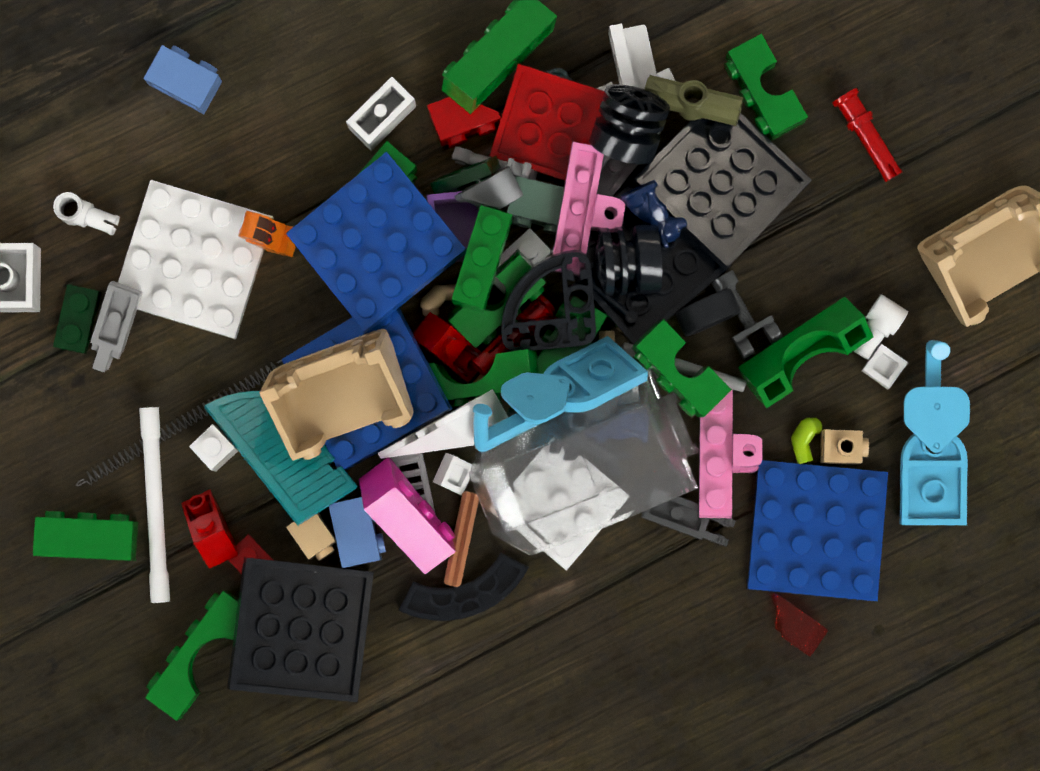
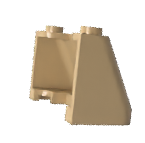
M1018 186L1006 191L925 238L917 247L925 265L958 320L964 326L968 327L981 323L989 312L986 302L1040 272V192L1029 186Z
M386 329L375 330L285 363L270 372L259 392L292 461L300 458L304 460L312 459L322 452L321 448L326 440L382 421L385 426L392 425L393 428L402 427L410 422L414 413L393 343Z

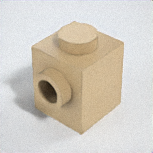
M319 513L299 526L293 522L286 527L309 560L316 557L320 561L335 551L332 545L336 543V538Z

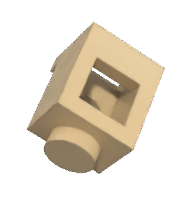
M831 429L821 431L820 464H861L862 457H868L869 439L863 438V431ZM844 440L849 441L852 445L849 453L841 449V443Z

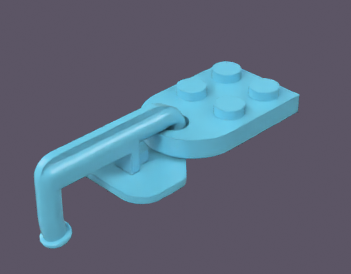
M606 336L553 363L545 370L544 374L522 373L506 381L501 387L502 398L517 412L516 414L488 428V420L493 413L492 409L485 404L474 405L473 428L475 448L480 452H486L562 414L564 411L575 413L594 409L646 382L648 371L609 336Z
M930 340L926 344L925 387L911 389L904 398V424L914 434L905 442L901 452V525H967L968 459L964 444L957 435L969 424L970 400L967 393L960 388L941 387V360L949 356L950 347L947 343L938 340Z

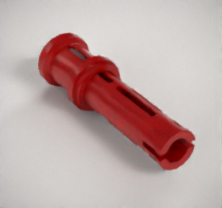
M854 88L833 101L832 104L834 107H839L848 122L846 127L851 132H856L884 178V182H887L903 171L899 168L871 122L873 119L872 112L865 109L857 96L859 93L858 89Z
M540 295L516 317V320L554 317L557 312L553 305L543 295ZM535 325L528 326L530 333H520L519 328H512V334L507 335V339H513L514 344H519L520 338L534 336ZM500 334L471 363L481 375L485 376L491 369L496 354L511 352V350L505 347Z

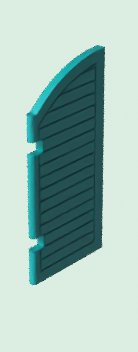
M260 391L239 392L206 404V411L297 526L358 487L342 466L333 471L329 464L334 462L335 458L330 454L325 445L321 448L322 452L312 459L304 460L300 458L292 461L260 396Z

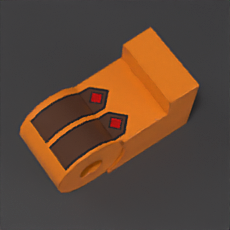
M251 211L245 212L238 237L268 252L293 257L296 248L295 244L286 234L293 226L285 225L262 214Z

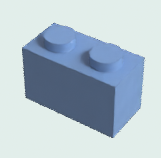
M162 45L143 79L149 86L205 114L222 83L221 78L216 74L218 69L203 60L199 64L188 59L190 54L173 45L169 49Z
M362 497L330 505L329 510L342 568L382 560L381 553L386 552L384 537L382 533H376L374 520L363 508Z

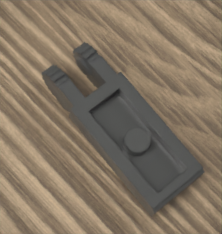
M651 487L641 514L643 519L700 540L704 538L726 547L729 540L725 536L705 531L709 519L725 527H734L736 522L731 518H699L698 503L655 487Z

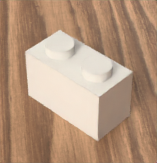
M391 77L346 121L347 126L372 151L416 108L415 99Z

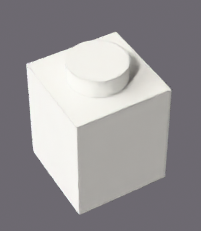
M214 424L189 446L208 468L215 472L238 452L229 438Z

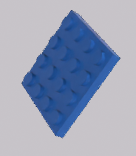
M387 152L286 233L366 334L465 255L467 251Z
M400 308L395 310L370 332L386 329L392 340L414 410L412 419L409 423L399 428H393L392 425L385 426L382 421L326 440L325 445L329 453L335 458L334 463L336 467L342 466L345 471L452 410ZM352 317L284 357L282 361L285 364L366 333Z
M762 460L756 479L747 589L878 601L888 472Z

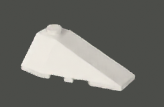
M492 389L378 452V455L382 459L473 446V407L476 404H485L492 409L493 413L489 417L488 428L508 418Z

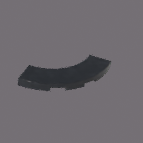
M500 553L485 573L459 587L433 588L413 581L398 611L417 618L434 621H450L474 616L495 606L507 597L522 580L529 567Z

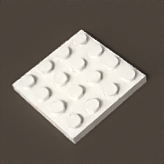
M150 180L118 283L143 292L137 309L139 311L236 339L264 252L263 248H259L238 237V233L242 227L246 211L262 214L273 220L274 217Z

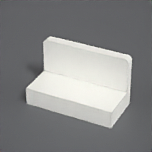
M622 23L609 26L608 34L619 84L643 88L649 75L657 76L646 26L639 25L623 29Z

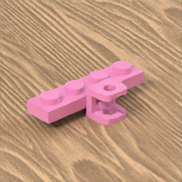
M572 143L552 255L571 250H578L586 254L590 230L598 232L599 228H609L610 233H614L615 227L622 226L625 203L615 197L597 194L604 154L597 151L592 145ZM610 211L613 214V219L606 218L604 212ZM573 257L572 263L567 264L566 268L572 269L574 275L580 276L579 270L584 267L585 263H581L578 257ZM561 268L555 270V272H561Z
M733 389L705 417H700L699 518H732V473H753L758 471L759 465L762 463V439L760 437L750 434H733L732 436ZM750 451L753 453V456L748 457L743 452Z

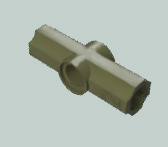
M649 75L644 89L660 96L667 101L671 111L679 112L684 119L690 121L704 118L736 126L743 104V97L707 89L698 80H689L682 83ZM695 98L699 101L696 103H690L687 101V99Z

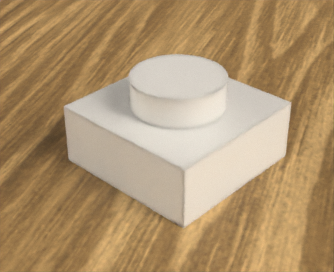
M880 344L861 371L888 390L908 362L883 344Z
M445 453L433 483L462 495L475 466L454 455Z

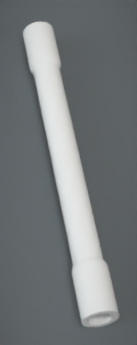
M159 407L139 408L146 486L150 555L151 603H163L170 601V588L165 548L159 444L161 435Z

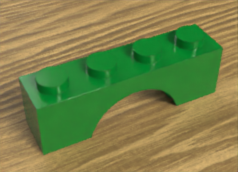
M843 297L739 366L738 369L744 380H746L750 391L767 409L793 391L792 381L794 374L806 360L826 352H838L848 355L874 337L865 316L846 297Z
M529 349L497 353L489 372L482 379L471 384H462L456 381L449 374L445 365L429 363L452 408L461 407L468 403L469 400L475 399L492 389L500 401L501 387L506 381L526 372L539 373L537 353Z
M222 591L220 595L215 592L204 607L208 612L201 621L195 619L187 629L185 635L189 638L182 648L177 645L168 655L166 662L169 665L163 674L157 672L146 686L150 691L145 698L174 720L182 719L201 693L193 677V663L199 650L205 644L217 638L233 640L238 598L228 591Z

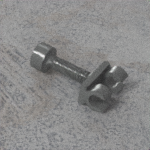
M731 270L715 279L711 284L716 293L730 288L741 311L738 317H740V322L743 323L744 331L732 337L731 340L744 360L755 354L746 336L762 328L769 342L773 344L783 338V335L771 315L758 323L753 321L751 313L745 307L746 305L742 301L741 296H739V293H737L736 284L739 280L735 272Z

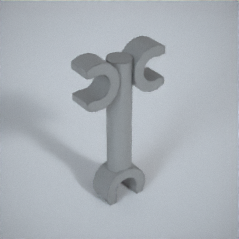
M455 146L451 159L456 160L455 163L469 166L491 157L476 154L470 150ZM509 158L508 162L498 159L501 168L497 171L510 166L515 178L519 176L536 180L538 172L531 169L532 165L525 162V164H522L512 158Z

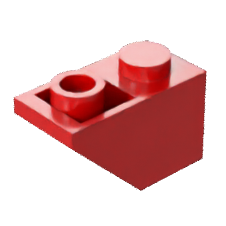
M450 97L427 105L429 116L442 147L449 145V148L462 145L467 142L466 137L476 133L479 136L493 133L497 130L496 126L499 125L501 120L498 111L481 104L470 114Z
M429 312L413 333L418 344L469 383L478 372L473 367L471 361L482 352L477 348L475 349L450 324Z
M211 490L195 495L181 503L193 543L209 569L239 555L230 529Z

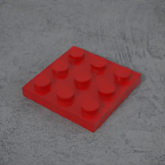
M519 63L489 156H497V159L507 162L509 158L522 164L528 162L532 165L531 169L566 180L572 143L577 142L591 145L589 140L596 118L602 116L599 108L601 102L604 101L602 99L604 91Z

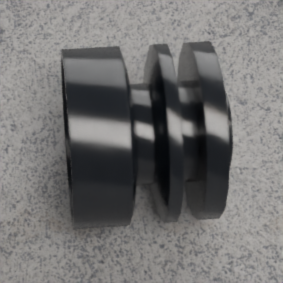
M623 84L607 86L602 98L604 101L601 102L599 108L602 116L596 118L589 140L592 147L612 159L625 163L648 164L653 162L660 141L658 132L664 129L665 119H667L670 110L669 104L660 96L635 86Z
M655 224L633 226L630 241H626L622 227H615L613 242L609 228H599L597 245L595 247V266L603 296H613L615 281L617 282L620 295H626L629 280H633L638 294L658 293L661 291L662 253L659 233Z

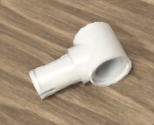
M70 192L60 194L54 201V213L66 224L78 225L84 228L90 226L109 235L115 233L116 228L107 224V222L118 226L120 220L118 215L94 208V204L84 201ZM77 202L78 209L76 213L72 216H65L64 207L66 204Z
M881 294L866 316L874 338L854 350V352L870 360L883 338H888L890 334L894 335L909 311Z

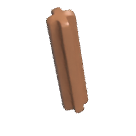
M468 491L462 493L454 530L455 538H453L456 552L448 559L444 583L449 586L459 587L462 583L479 502V495L477 493Z

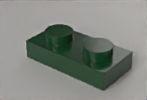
M493 156L442 175L430 183L434 194L465 190V184L473 181L475 184L491 176L501 166L497 156Z
M67 285L53 347L87 355L100 300V291Z

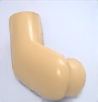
M456 284L434 286L421 300L420 306L423 315L426 317L431 312L437 316L439 314V307L444 301L452 300Z

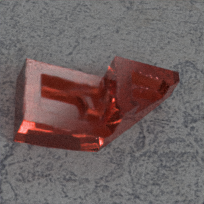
M774 593L772 595V603L775 604L777 617L775 629L781 632L782 638L811 657L828 632V629Z

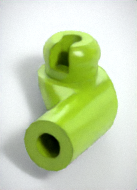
M807 417L800 421L791 436L797 464L813 461L809 443L816 434H820L822 431V423L817 418Z

